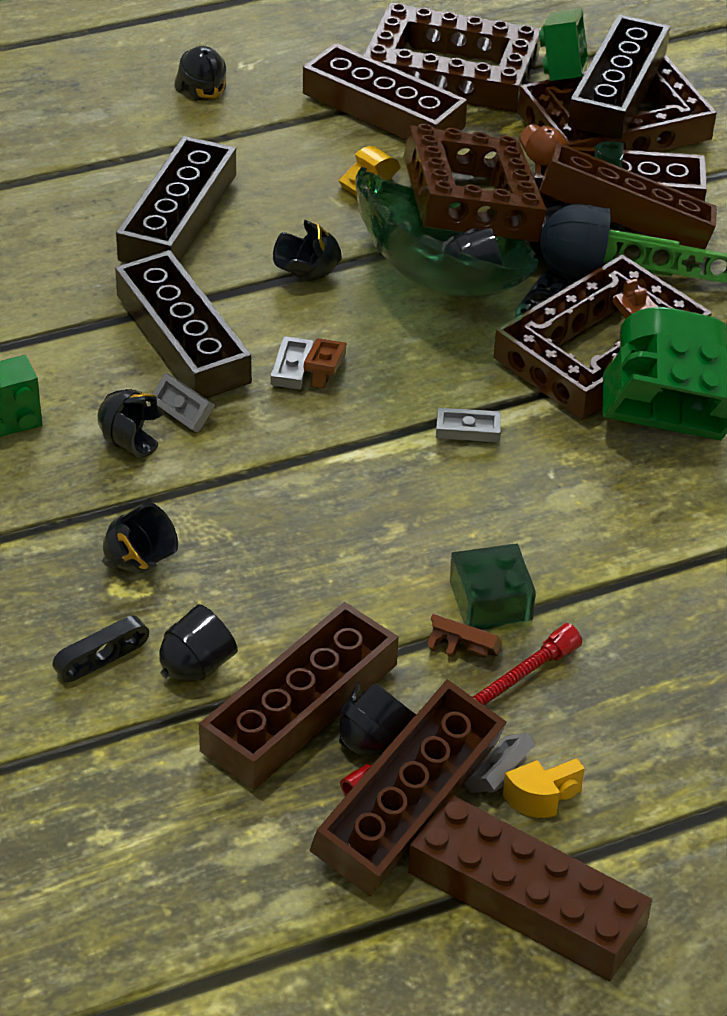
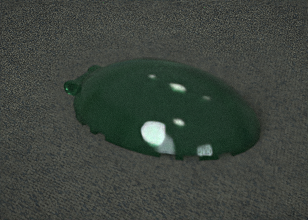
M364 167L358 170L355 181L357 204L367 233L378 251L409 280L439 294L463 298H480L501 294L510 290L535 273L539 261L533 258L535 252L524 240L495 236L503 266L476 259L463 252L460 253L459 258H456L441 251L443 247L442 242L448 241L451 237L463 232L423 227L412 185L408 187L384 180L378 174L368 172L367 168ZM454 202L449 206V208L455 209L459 207L461 203Z

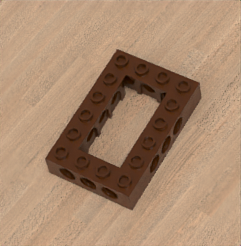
M389 3L364 55L467 99V104L517 113L521 85L528 84L539 56V31L541 29L530 25L510 24L502 20L492 21L478 16L469 17L457 15L454 12L434 11L426 7L416 8L402 3ZM406 42H409L410 47L417 50L426 49L442 52V54L446 55L449 53L466 56L469 59L490 60L493 63H499V66L489 65L485 62L464 61L461 58L441 57L433 53L412 52L409 49H404Z
M666 55L641 103L651 101L657 110L641 111L640 114H635L622 140L607 138L604 135L591 132H581L578 129L568 127L571 97L583 77L554 81L548 79L521 85L518 113L528 126L534 124L541 127L550 126L558 129L565 137L568 146L660 152L698 144L713 138L717 112Z
M428 124L410 125L403 157L423 227L467 232L474 228L479 230L490 228L494 236L539 242L546 207L518 140L505 135L500 138L490 137L483 132H474L473 134L462 133V131L456 128L440 130ZM460 149H470L464 155L457 154ZM496 152L493 158H485L488 153ZM452 173L491 178L490 184L495 189L494 191L483 190L476 185L456 186ZM454 202L461 203V205L455 209L449 208V206ZM483 206L490 207L485 212H477Z
M620 255L603 265V267L598 268L496 329L493 358L578 418L584 420L603 407V373L620 351V342L615 343L614 348L601 356H594L590 361L589 368L576 360L575 355L566 353L558 346L619 310L612 300L615 295L623 293L625 281L637 278L639 280L638 289L645 288L647 295L658 307L675 308L712 316V312L629 258Z

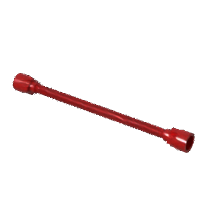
M564 623L551 633L548 639L543 642L540 650L474 695L473 698L485 706L548 660L554 659L558 661L562 657L571 654L582 645V637L579 631L572 624ZM369 764L353 771L340 781V786L345 796L371 768Z

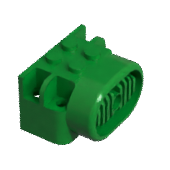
M669 307L645 308L629 315L623 321L620 328V351L603 373V417L721 441L727 434V325L723 321L711 316Z

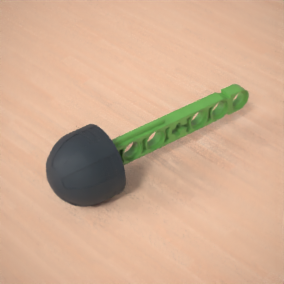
M586 204L565 206L548 218L541 232L540 250L544 261L555 274L567 280L578 281L617 258L615 256L617 252L616 242H621L618 247V255H624V250L627 246L637 245L640 248V254L630 260L652 274L672 277V274L727 283V266L725 271L720 274L712 273L710 270V266L715 260H724L727 264V253L679 245V241L610 230L611 216L609 208ZM658 250H666L669 253L668 260L663 264H657L653 261V255ZM693 255L696 262L704 263L705 271H702V267L699 264H691L690 268H686L685 263L682 261L688 260L689 256Z

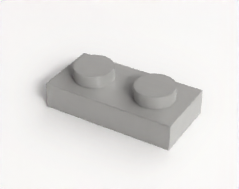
M283 337L271 373V385L294 389L302 388L307 372L304 371L303 365L314 344V340Z
M164 373L152 394L157 396V406L196 432H200L215 407L210 401L167 373Z
M438 407L436 438L482 442L500 441V411Z
M529 733L505 736L464 783L469 792L487 791L488 793H493L499 790L504 785L505 772L521 766L527 759L526 754L535 746V742Z

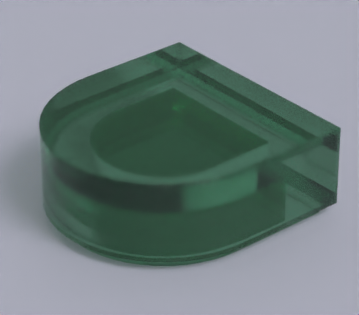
M601 142L595 146L594 157L622 168L623 143Z

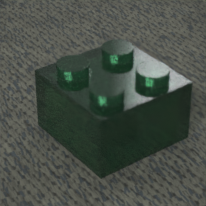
M518 543L452 552L449 581L464 624L474 628H484L533 620L536 590Z

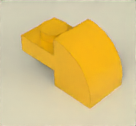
M366 146L355 153L357 162L339 179L342 188L362 199L376 184L383 187L401 169V166L396 159L374 146Z
M578 758L548 770H544L539 761L536 760L505 772L502 796L514 810L523 815L534 818L556 816L559 800H568L581 792L585 768Z

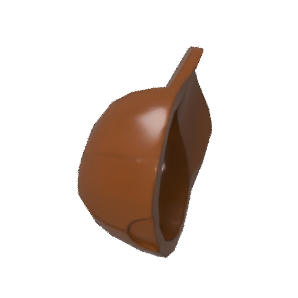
M529 125L520 135V142L527 156L534 163L542 166H547L557 142L568 146L561 131L550 126Z

